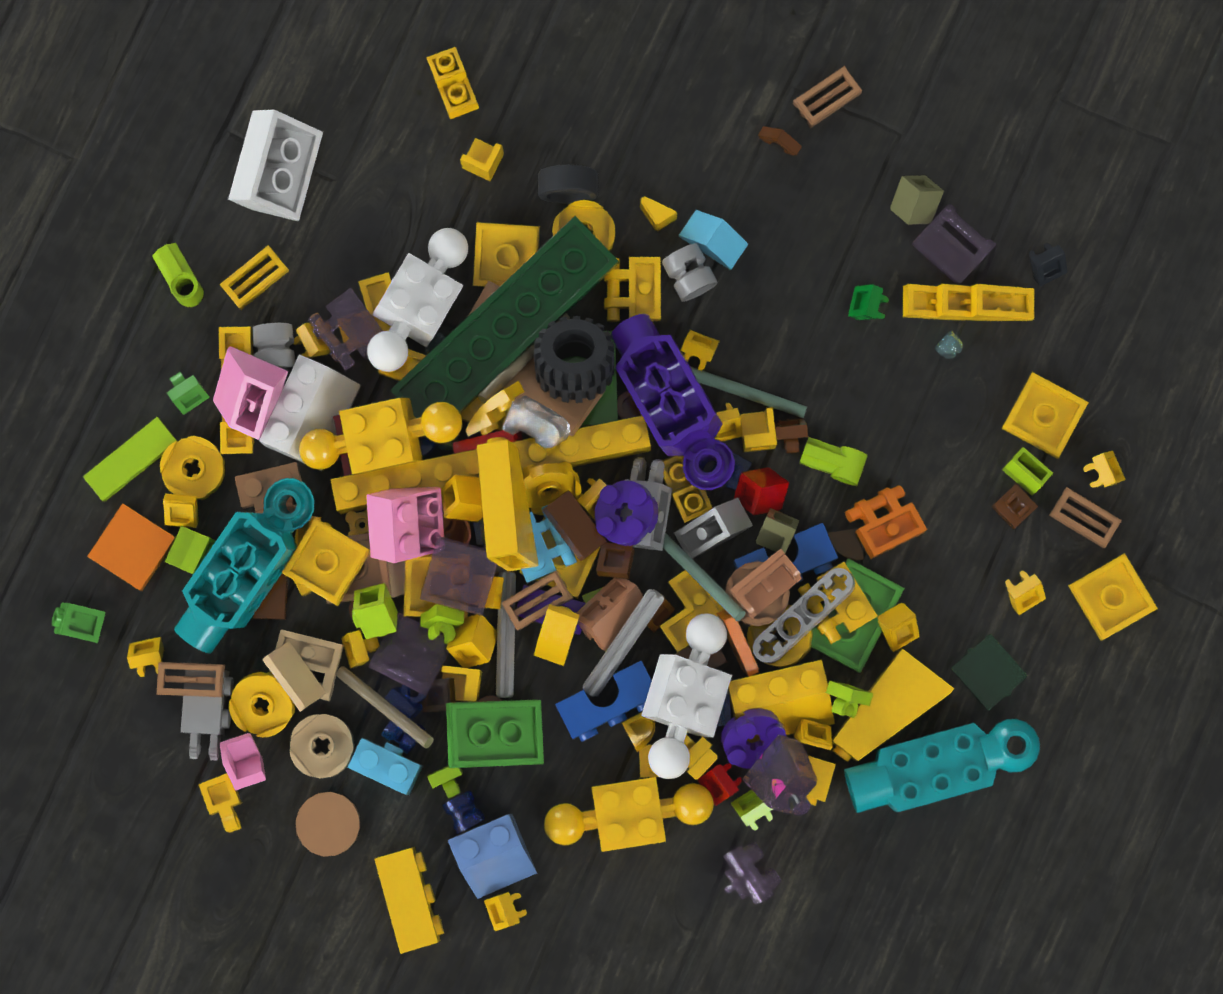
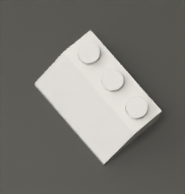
M276 110L252 111L228 200L254 211L299 221L323 132Z
M299 354L259 441L265 447L304 463L299 453V445L303 436L314 429H325L337 436L333 416L340 415L339 411L352 407L361 385L335 370Z

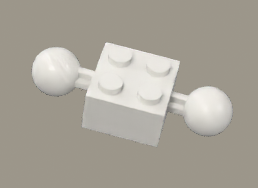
M443 228L432 235L428 243V253L431 258L428 264L408 253L372 315L391 326L389 331L376 334L368 344L367 354L369 361L378 370L392 372L404 365L408 357V346L405 341L407 337L427 347L457 298L463 285L444 273L447 268H454L460 265L468 254L467 240L458 230Z
M700 614L689 622L686 629V639L692 648L689 659L678 655L660 654L641 716L668 726L665 738L656 741L648 754L650 768L661 778L674 779L681 776L687 770L690 762V754L684 744L687 733L703 737H714L732 675L707 666L710 654L718 652L727 640L725 624L719 617L713 614Z

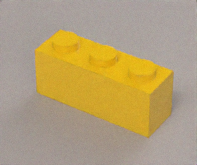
M415 847L375 858L400 954L439 943L441 941L439 935L444 934L440 916H434L430 903L435 902V897L431 884L424 883L422 872L427 871L422 852L416 853Z

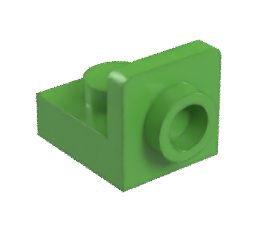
M62 602L60 608L57 607L52 617V626L55 627L54 633L98 643L106 612Z

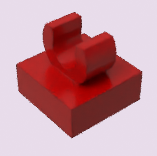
M730 763L724 766L719 764L698 779V782L711 793L715 806L739 791L737 786L741 784L742 779L739 777L732 781L727 773V770L732 767Z

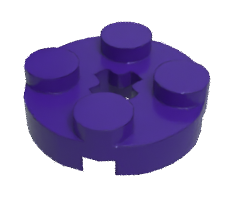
M627 480L607 485L601 490L595 507L596 529L600 535H603L613 543L622 546L636 545L643 541L640 539L645 537L647 533H651L655 528L658 520V504L648 489L639 483ZM628 505V509H631L633 513L632 516H627L626 521L623 522V517L620 516L621 510Z
M754 708L743 711L744 716L739 717L737 720L734 717L730 719L721 734V743L729 763L746 769L759 767L768 769L774 766L776 761L774 762L772 758L773 754L775 753L774 759H776L779 752L780 754L783 752L787 741L785 729L778 717L769 710ZM755 735H759L760 739L753 743L747 741V739H753ZM774 739H776L775 748L773 744ZM763 753H764V756H763L762 762H763L764 768H763V766H762L761 761L758 760Z

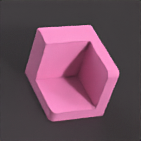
M250 733L220 742L222 763L235 791L266 780L262 756Z

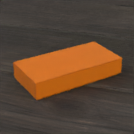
M725 609L716 613L725 624L728 641L741 669L748 677L758 673L759 667L738 621Z

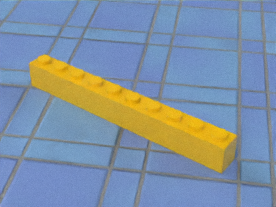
M643 416L579 428L574 436L564 432L549 434L548 437L551 440L561 442L552 448L542 447L535 438L511 442L518 447L522 470L528 465L539 466L562 461L572 464V467L649 452L651 450L646 421ZM476 449L331 479L336 510L340 514L366 510L367 494L383 490L418 487L442 488L454 475L480 478L478 453Z

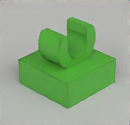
M179 372L170 378L175 387L168 391L167 394L183 415L210 398L194 375L185 379L182 373Z

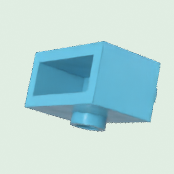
M361 738L347 768L398 792L410 795L423 765L401 756L404 750L388 742L382 747Z

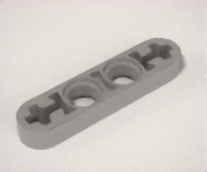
M834 568L823 576L756 638L753 644V653L756 658L765 663H774L783 657L853 592L855 579L852 574L846 569ZM836 575L840 578L846 575L847 579L844 582L847 586L846 589L843 591L839 588L835 589L831 595L836 597V599L831 603L829 597L820 589L825 586L829 591L835 585L833 578ZM813 596L822 597L825 603L824 609L818 614H812L807 609L808 600ZM792 617L797 618L801 624L800 631L793 636L787 635L783 629L784 622ZM777 629L779 635L787 640L788 643L784 646L779 641L773 646L774 655H762L761 652L764 648L761 644L764 641L772 643L777 638L772 633Z

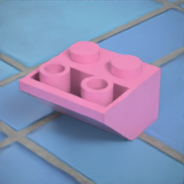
M229 346L213 398V402L228 426L259 440L283 390L288 371Z
M440 487L392 488L367 494L371 558L398 563L445 550Z

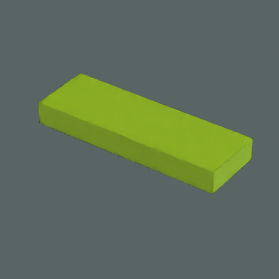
M156 417L85 474L83 478L99 498L105 502L159 459L167 447L177 440L163 422Z

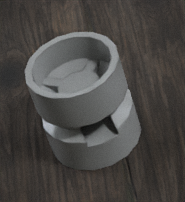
M698 243L687 245L668 255L662 261V265L669 278L676 279L674 288L682 302L704 294L718 283L711 268L703 265L705 257Z
M266 323L252 327L253 346L258 348V352L254 354V357L291 372L296 362L295 351L289 348L294 343L292 324Z

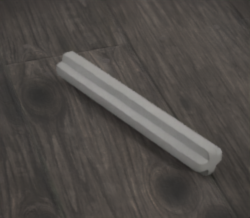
M503 571L499 573L498 577L504 578L501 602L516 594L515 572ZM502 603L500 609H498L496 695L499 698H511L514 695L515 626Z
M654 589L647 590L583 684V690L592 697L599 696L663 603L664 597Z

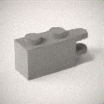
M638 457L633 461L630 480L625 479V481H633L645 486L651 493V496L655 498L659 512L657 524L653 531L647 533L645 537L640 539L643 541L633 545V547L662 551L672 488L663 484L665 467L662 460L656 459L651 463L649 479L645 481L647 462L644 458ZM628 505L621 510L620 516L623 517V522L626 521L627 516H632L633 513L631 509H628Z
M185 670V676L216 677V671ZM227 670L223 672V697L183 696L181 732L191 733L190 759H198L200 755L201 734H211L209 746L210 760H218L221 735H225V729H229L231 724V715L229 709L226 708L227 696L231 697L234 681L233 677H229V671ZM184 683V689L215 690V684Z

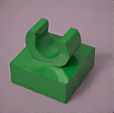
M876 285L855 286L848 317L856 320L885 318V314L878 312L880 303H888L889 301L888 297L882 295L883 288Z

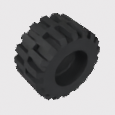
M573 316V319L567 320V317H562L560 322L552 321L548 324V329L542 328L539 332V338H536L534 343V363L537 383H540L541 389L544 392L549 391L550 397L554 399L561 397L562 402L569 403V400H576V403H582V399L587 398L590 401L595 399L596 393L601 395L606 391V386H610L612 376L614 375V342L611 341L609 331H604L602 324H593V319L590 318L580 320V316ZM570 356H580L587 360L579 363H569L562 359Z

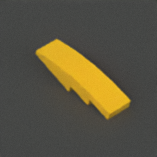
M907 284L903 286V317L972 321L1034 320V288L975 284L973 286Z

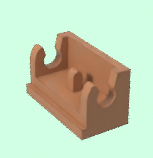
M779 549L731 588L729 593L752 620L802 579L801 573L785 555L783 550Z
M613 578L576 612L580 614L578 625L589 640L594 638L597 645L606 651L643 598V595L637 585L629 580Z

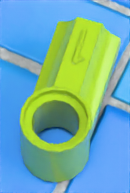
M177 243L166 244L157 249L152 257L169 285L173 296L185 307L197 306L203 299L204 291ZM184 285H194L193 291L189 295H180V290Z
M808 437L800 464L831 474L830 476L833 479L842 483L857 486L868 455L850 447L841 446L839 448Z

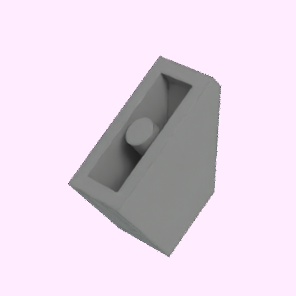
M739 498L712 508L674 532L682 549L694 559L734 538L753 525Z

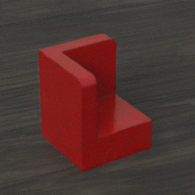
M768 467L741 472L734 499L739 498L743 508L752 515L768 513L770 508L778 511L783 507L789 482Z

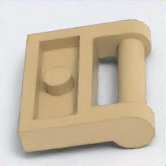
M281 629L276 649L289 641L310 670L324 673L323 683H319L326 691V694L320 699L330 701L344 645Z

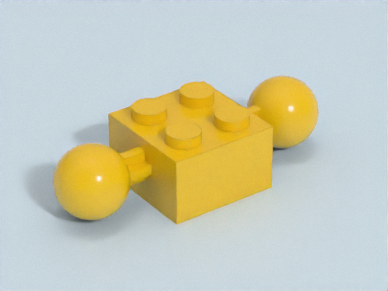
M396 398L339 411L343 434L335 436L332 432L325 429L311 430L301 439L299 453L307 466L318 470L331 467L337 461L340 454L348 453L352 474L422 461L418 437L426 436L436 443L452 441L460 433L462 418L457 408L447 402L431 404L425 409L422 417L414 418L410 398Z
M656 777L592 787L595 810L581 812L574 805L567 803L558 804L547 813L544 828L547 836L559 845L573 844L582 837L584 831L598 829L601 851L605 852L666 842L663 819L677 817L685 824L698 825L710 817L714 803L711 793L704 786L695 783L680 787L672 798L659 799Z

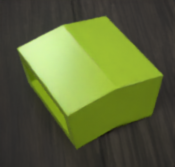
M1024 447L1002 469L1031 496L1053 474L1050 469Z
M181 526L165 562L194 574L216 541Z

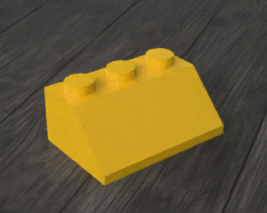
M822 660L730 681L727 691L735 720L744 716L743 711L760 708L769 710L778 717L779 721L783 724L786 735L795 733L800 719L825 725L834 724L830 694L826 693L828 683ZM755 735L753 739H747L749 743L756 742L760 739L759 735Z

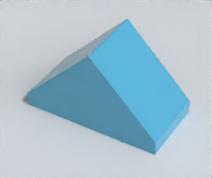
M698 210L693 213L679 234V237L689 244L698 243L703 253L729 270L734 267L748 246V243L723 219Z

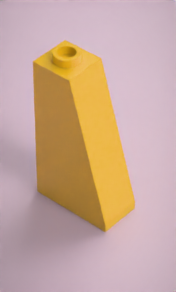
M503 437L488 439L486 444L477 445L487 558L508 572L539 566L518 447Z
M904 649L899 650L868 691L873 693L870 706L858 704L856 716L854 718L848 717L832 738V744L835 745L832 751L846 762L851 758L854 761H859L951 694L954 688Z

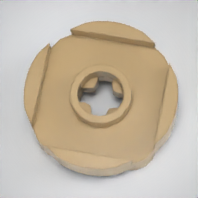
M327 714L306 717L297 724L291 735L290 757L294 765L308 776L327 778L338 775L349 765L355 751L353 734L350 728L341 719ZM317 738L330 741L328 745L330 751L326 755L323 752L315 753L314 749L317 745L314 741Z

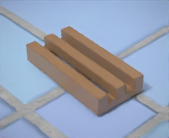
M843 66L793 100V104L800 110L801 116L807 120V124L812 128L859 96L862 90L846 67ZM840 78H845V82L808 107L804 105L806 101ZM851 87L853 89L844 96H842L840 99H838L837 101H835L834 103H832L831 105L817 113L816 115L812 116V112H814L816 109H818L819 107H821L822 105H824L825 103H827L828 101L842 93L847 88Z
M1067 487L1049 514L1052 518L1102 548L1107 546L1122 521ZM1067 499L1073 500L1111 523V526L1108 528L1066 503ZM1061 509L1105 534L1104 538L1060 512Z
M556 570L501 603L516 630L519 631L545 616L549 604L521 621L518 619L519 615L560 591L563 596L550 604L558 607L574 598L569 593L565 582L561 579L560 573ZM552 581H555L557 586L513 610L511 605Z
M159 662L157 695L223 697V672H225V665ZM165 669L216 671V677L166 676ZM165 682L215 684V690L164 688Z

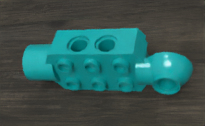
M284 478L276 481L267 490L264 497L263 513L236 512L182 590L189 607L174 630L188 644L210 654L228 629L243 628L250 621L297 548L292 533L294 530L302 528L311 519L314 512V497L305 483L295 478ZM290 496H293L297 503L293 513H290L286 507V502Z
M1007 719L996 724L989 734L982 731L975 723L877 749L874 761L844 769V774L856 813L884 805H889L894 812H901L993 786L996 771L999 768L1007 772H1022L1026 770L1038 758L1040 741L1035 729L1027 722L1018 719ZM1012 736L1018 737L1022 742V750L1017 755L1010 753L1007 748V742Z

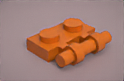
M900 485L892 489L887 487L880 490L877 496L867 501L862 499L854 503L853 508L845 511V516L850 523L859 518L863 520L865 526L860 527L855 532L870 559L927 531L912 502L903 507L899 504L898 499L905 496V491ZM882 507L886 508L889 514L877 519L874 511Z

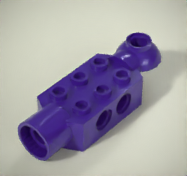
M638 314L626 319L611 333V339L622 356L615 368L654 438L667 456H684L683 471L685 478L692 486L701 490H714L722 487L731 478L735 465L731 449L725 443L715 439L723 425L722 421L672 336L660 335L648 314ZM717 461V466L712 472H704L706 463Z

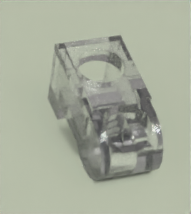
M526 395L512 402L502 430L511 435L523 431L534 437L537 444L544 448L556 446L565 441L570 434L569 423L564 417Z

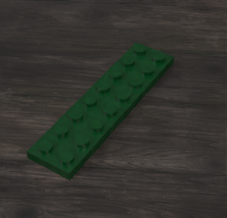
M574 216L390 391L397 398H410L413 415L416 418L422 417L425 409L436 402L452 404L461 413L505 368L535 343L536 338H539V332L542 328L548 329V324L552 321L557 323L560 318L619 264V261Z

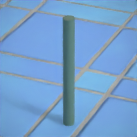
M691 367L699 383L804 418L807 406Z
M665 533L663 548L736 621H740L746 612Z

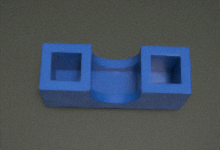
M823 523L797 533L792 538L796 548V558L793 564L801 573L800 576L802 578L797 583L804 581L803 574L814 570L815 574L819 575L833 568L832 562H835L838 556ZM761 548L735 559L733 564L737 570L746 563L765 562L768 556L765 549Z
M642 661L613 674L619 694L616 701L610 706H595L590 702L584 690L555 704L573 740L579 737L581 742L599 734L596 729L597 727L608 722L611 728L627 719L625 713L634 708H637L639 713L643 711L652 680Z

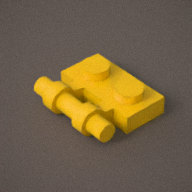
M629 257V269H620V259L616 258L619 264L604 277V281L607 282V298L604 299L607 321L619 322L621 309H629V318L638 314H648L652 321H661L660 257ZM629 281V297H620V282Z
M845 562L834 567L843 568L850 572ZM827 571L826 573H824V574H822L821 576L817 577V578H816L817 582H818L823 576H825L829 571ZM836 575L833 578L835 585L829 591L825 586L822 587L821 591L829 597L831 603L836 599V597L831 595L835 589L839 588L842 591L846 589L847 586L844 583L847 579L846 575L842 578ZM856 580L853 592L835 608L837 615L829 618L827 615L819 623L817 629L821 635L825 634L830 644H833L842 638L836 629V626L843 623L847 631L851 633L878 617ZM807 583L798 589L800 595L803 596L811 586ZM820 596L811 597L808 600L807 609H810L812 614L822 612L824 608L820 602L823 601V598Z

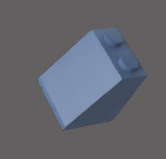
M513 814L505 815L448 840L458 867L477 899L537 874Z

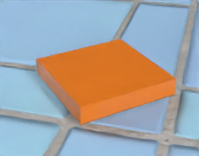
M122 503L87 557L136 589L143 591L171 549L176 537Z

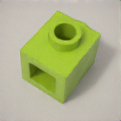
M385 583L354 590L352 618L356 628L361 627L366 639L382 637L397 632L398 611Z

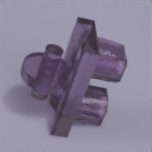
M754 842L743 848L739 846L723 856L731 867L724 872L731 882L724 888L727 894L736 889L742 900L750 896L755 905L766 901L774 895L772 891L780 884L781 879L772 868L767 869L762 874L758 872L754 863L764 856L757 843Z

